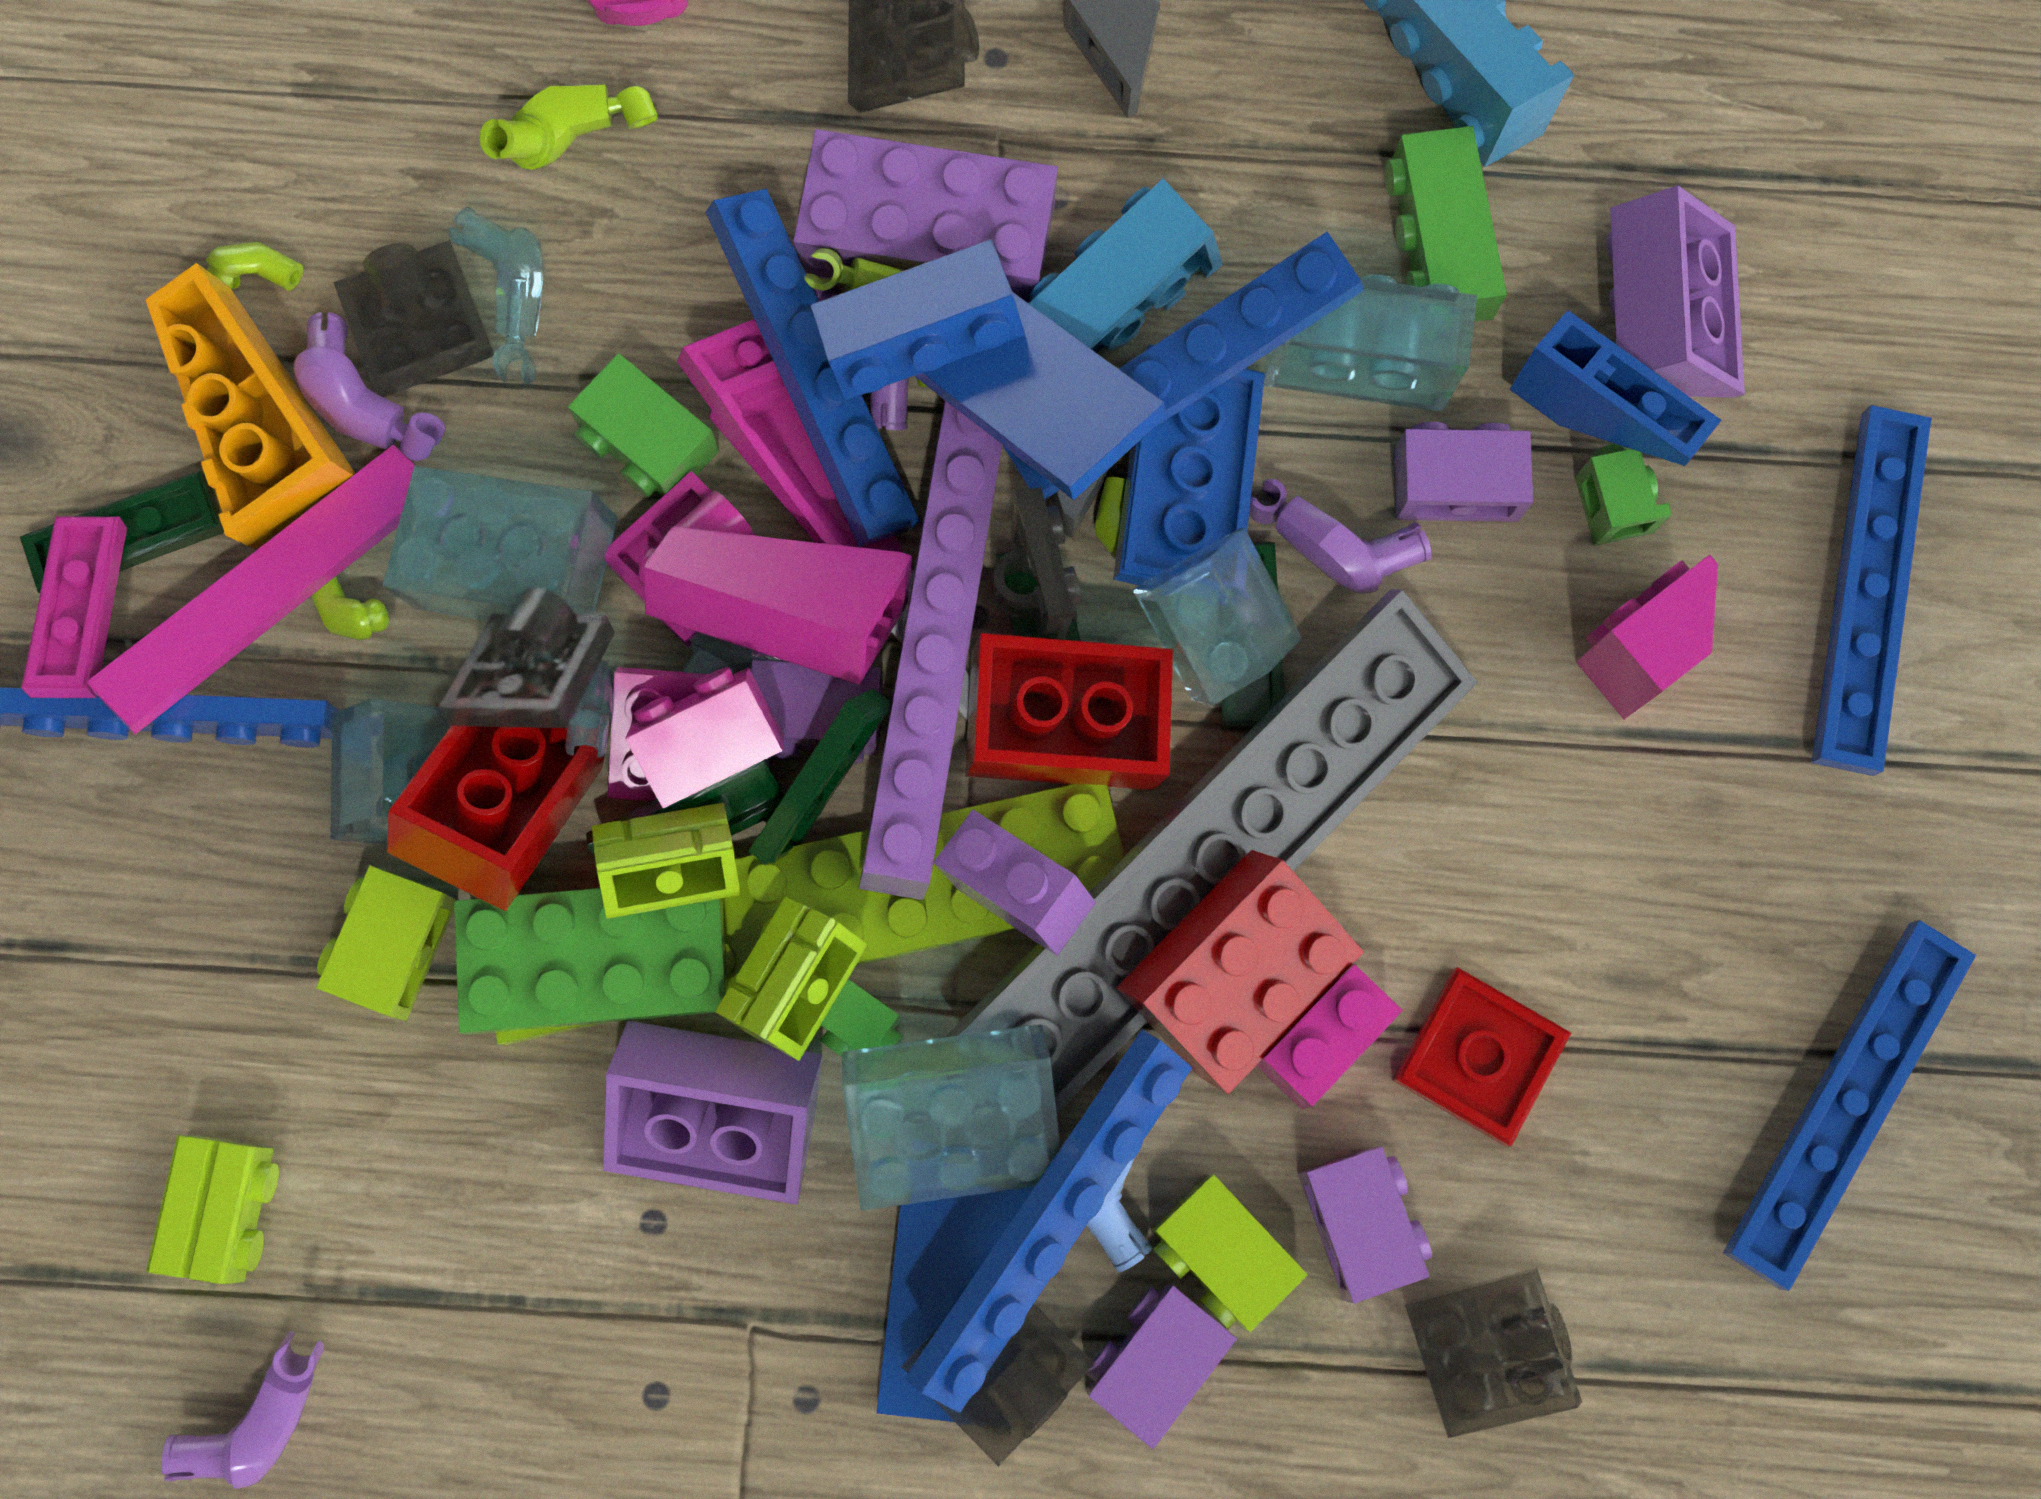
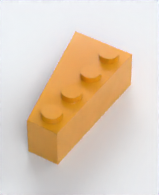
M195 263L146 298L145 301L169 371L176 376L185 401V403L181 404L188 427L195 430L204 457L201 465L208 486L215 489L222 513L218 515L226 536L257 550L356 473L232 289L202 266Z

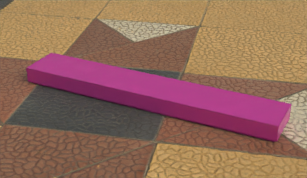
M393 444L86 683L136 735L437 497L436 485Z

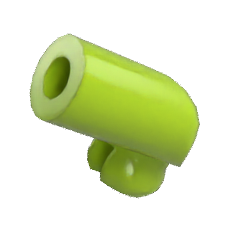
M257 241L218 246L206 258L209 264L207 271L232 289L240 286L241 275L257 274L275 285L291 291L301 281L304 271L301 263Z
M1108 477L1105 479L1094 530L1098 540L1110 555L1116 559L1126 479Z
M336 576L310 596L323 625L335 635L359 641L371 638L372 633L383 632L389 625V615L382 601L371 598L361 603L359 600L346 598Z

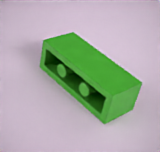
M1473 126L1401 135L1393 158L1386 161L1385 183L1389 196H1397L1400 215L1396 218L1395 231L1400 252H1408L1411 271L1407 273L1406 278L1409 305L1411 308L1419 309L1422 328L1491 320L1495 317L1506 298L1507 291Z

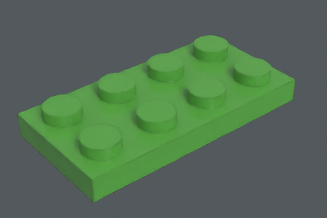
M600 888L517 895L506 912L481 899L454 901L460 1034L472 1035L716 1013L717 1007L725 996L728 981L722 898L606 919Z

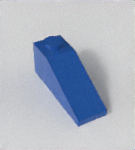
M1569 310L1565 312L1534 348L1509 389L1559 426L1683 466L1687 465L1722 421Z

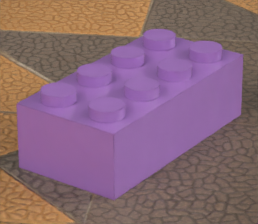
M815 129L794 237L795 251L806 274L832 277L834 274L833 266L824 259L812 257L811 255L815 250L821 248L832 249L841 257L843 265L851 267L855 258H861L905 271L992 239L1012 292L1025 302L1030 303L1032 301L1030 293L1043 278L1056 200L1058 166Z

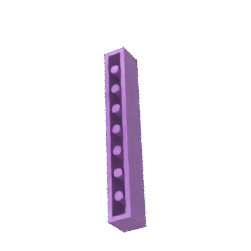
M947 401L944 402L859 883V889L923 900L931 879L1002 450L1001 443Z

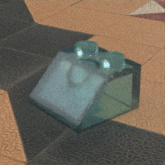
M1245 528L1234 531L1133 589L1163 648L1173 649V666L1193 701L1208 705L1218 703L1269 673L1302 640Z
M371 698L332 713L330 840L388 845L389 809L462 711Z

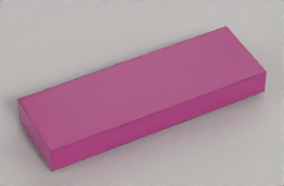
M55 516L21 687L30 698H96L97 696L86 682L100 672L102 668L127 527L120 517Z

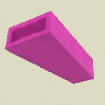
M672 527L656 549L650 548L644 555L639 568L638 580L644 586L646 615L860 685L908 604L912 556L896 551Z

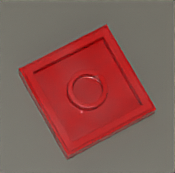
M1456 967L1452 969L1392 1081L1501 1145L1512 1147L1565 1047L1571 1032Z

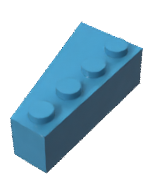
M1363 0L1370 10L1378 11L1390 29L1391 39L1396 50L1401 56L1410 58L1422 76L1423 87L1428 97L1435 104L1442 105L1453 121L1454 128L1473 126L1479 158L1483 167L1492 164L1544 134L1574 74L1562 61L1552 66L1548 64L1537 52L1542 49L1543 40L1529 25L1517 30L1510 23L1505 14V0Z
M1163 178L1152 189L1145 186L1136 191L1122 207L1121 214L1123 216L1106 232L1099 229L1090 234L1077 248L1075 253L1077 259L1060 275L1057 272H1053L1044 277L1030 293L1032 301L1028 304L1096 353L1104 346L1109 351L1119 347L1122 348L1139 334L1140 327L1145 321L1144 314L1152 307L1155 309L1163 307L1167 311L1185 296L1186 291L1183 288L1195 272L1200 270L1208 278L1223 265L1214 232Z

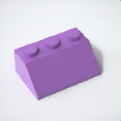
M1678 185L1611 207V232L1607 236V249L1613 262L1614 288L1610 291L1609 303L1612 314L1615 317L1616 345L1689 397L1734 398L1745 395L1735 225Z
M627 1021L606 1073L603 1171L797 1205L818 1101L822 1054L805 1051L800 1061H797L767 1044Z

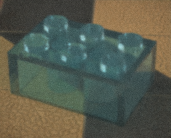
M1367 275L1360 278L1364 291L1266 355L1264 386L1443 412L1469 367L1477 295L1460 293L1457 288L1447 284H1430L1418 287L1397 284L1396 280L1385 275Z
M414 466L382 586L414 609L589 636L606 568L605 560L609 545L612 543L618 517L592 491Z
M1042 1024L842 1052V1087L861 1211L1033 1187L1038 1183L1061 1149L1051 1061Z

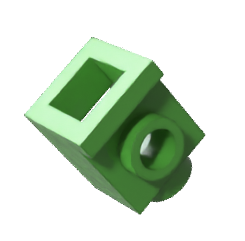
M1615 443L1606 445L1592 452L1589 461L1575 476L1594 546L1653 534L1672 515L1669 503L1656 505L1658 497L1656 475L1649 465L1645 466L1642 454L1639 451Z
M848 979L820 1025L826 1030L820 1042L851 1064L860 1054L871 1063L882 1068L903 1038V1035L895 1030L901 1022L899 1014Z

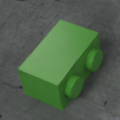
M619 353L568 406L579 427L574 432L576 438L598 458L602 459L609 453L625 466L620 471L621 475L631 486L647 498L654 491L660 497H663L691 471L697 476L719 452L713 432L708 426Z

